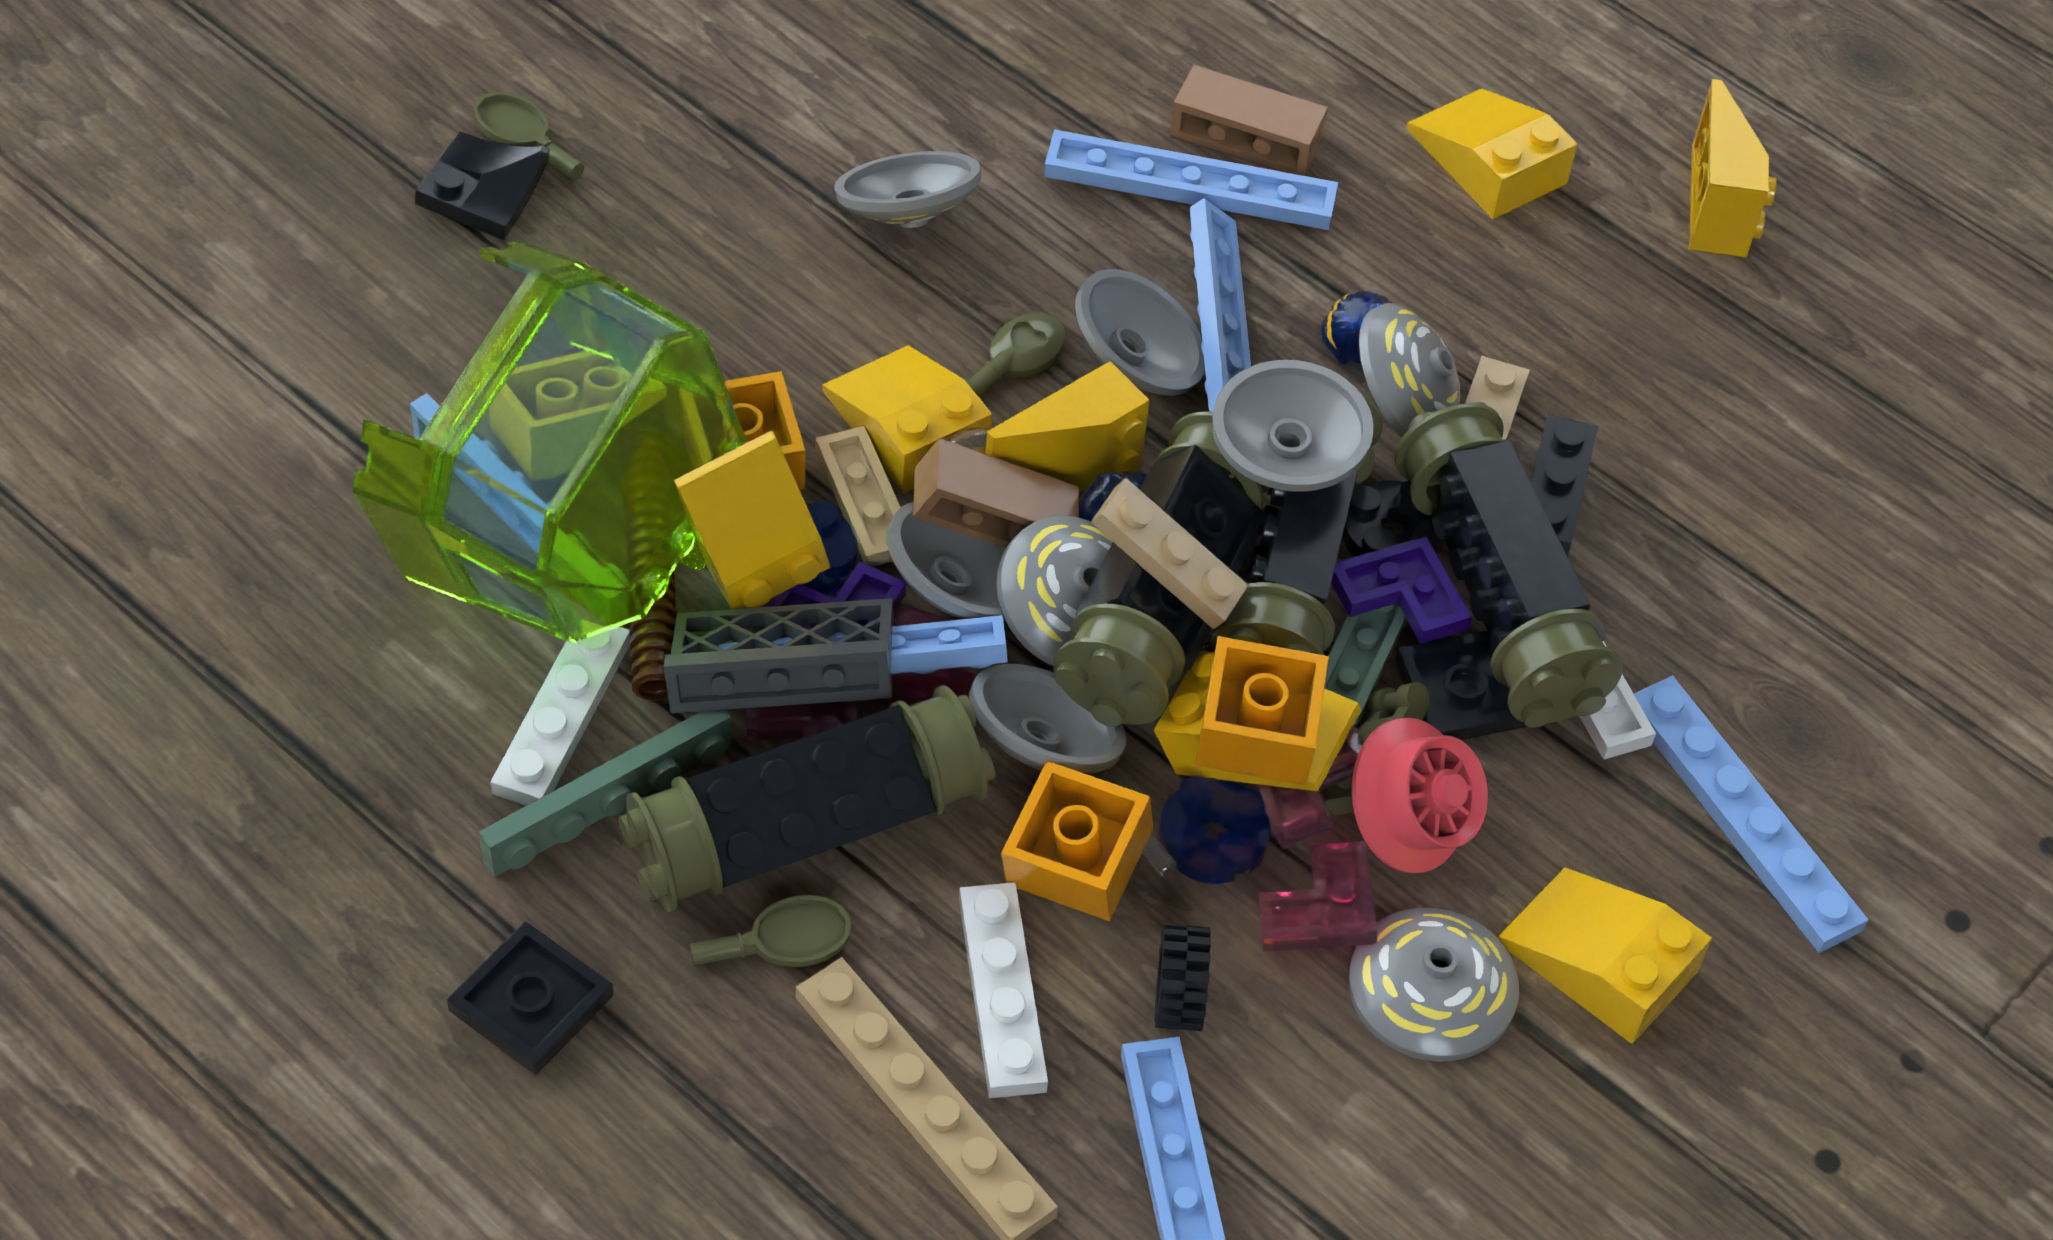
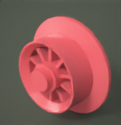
M1398 718L1377 727L1363 743L1353 770L1352 803L1357 825L1365 842L1384 864L1404 873H1424L1442 865L1452 855L1456 847L1466 844L1478 833L1487 811L1488 788L1482 765L1476 754L1466 743L1456 737L1443 735L1438 729L1425 721L1415 718Z

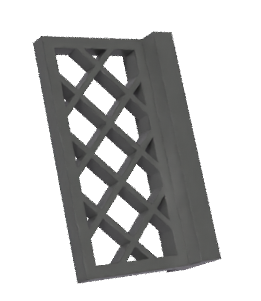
M892 598L677 613L671 654L665 655L663 666L671 713L892 698L891 652L894 617ZM875 619L865 626L855 623L859 620ZM809 623H820L810 630L801 627ZM766 626V628L755 634L748 631L752 627ZM712 630L702 637L690 633L693 631ZM837 632L847 635L835 643L827 639ZM783 636L792 639L782 646L772 643ZM729 640L738 642L727 650L718 647Z

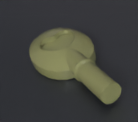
M491 92L484 94L475 102V124L486 137L496 143L522 147L544 146L550 149L549 164L572 180L578 179L583 174L584 164L557 146L555 141L549 140L547 117L532 101L514 93Z
M1043 312L1028 313L1012 319L1000 328L993 338L990 346V361L985 362L984 366L966 382L977 396L980 397L996 382H1000L1004 376L1026 378L1045 371L1059 358L1063 351L1065 342L1064 326L1059 319Z
M803 895L782 899L768 906L758 915L754 921L752 932H738L737 935L690 943L692 964L697 966L739 957L744 959L746 956L758 954L767 962L778 966H812L834 957L846 946L850 937L851 919L842 905L835 900L823 896Z

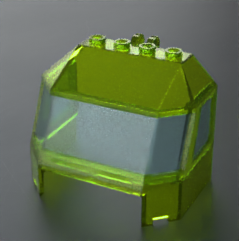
M523 241L508 243L507 249L499 250L493 247L478 249L484 260L528 275L419 439L366 419L363 420L360 441L369 444L366 469L356 470L352 493L405 579L570 643H575L644 618L655 600H659L665 594L670 576L679 561L692 570L701 571L706 565L698 543L695 542V534L674 480L748 442L730 389L705 330L693 326L582 261Z

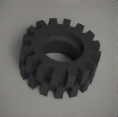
M1163 924L1157 968L1155 1028L1202 1031L1206 1015L1207 989L1210 975V927Z

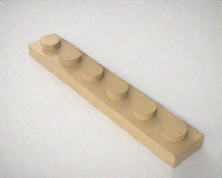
M842 957L796 986L797 1001L1001 1240H1026L1057 1218L1058 1206Z

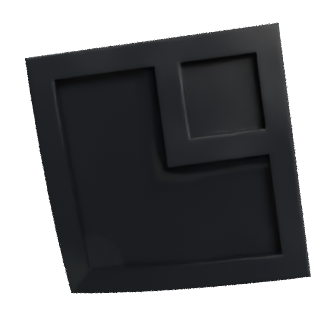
M460 131L416 189L415 205L505 240L526 207L549 161L550 149L544 146L522 147L506 145L477 138Z

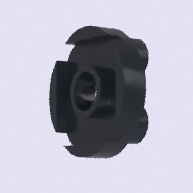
M1378 481L1358 486L1353 490L1342 536L1347 549L1354 557L1425 536L1436 554L1441 551L1445 540H1440L1436 536L1432 516L1420 512L1414 506L1410 497L1411 481ZM1387 521H1397L1403 524L1404 527L1402 533H1395L1392 527H1383V524H1386Z

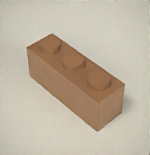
M1193 64L1174 101L1170 136L1282 172L1306 176L1322 142L1328 107Z
M939 438L915 466L914 518L1006 548L1019 532L1038 520L1052 516L1079 518V486L969 449L957 443Z

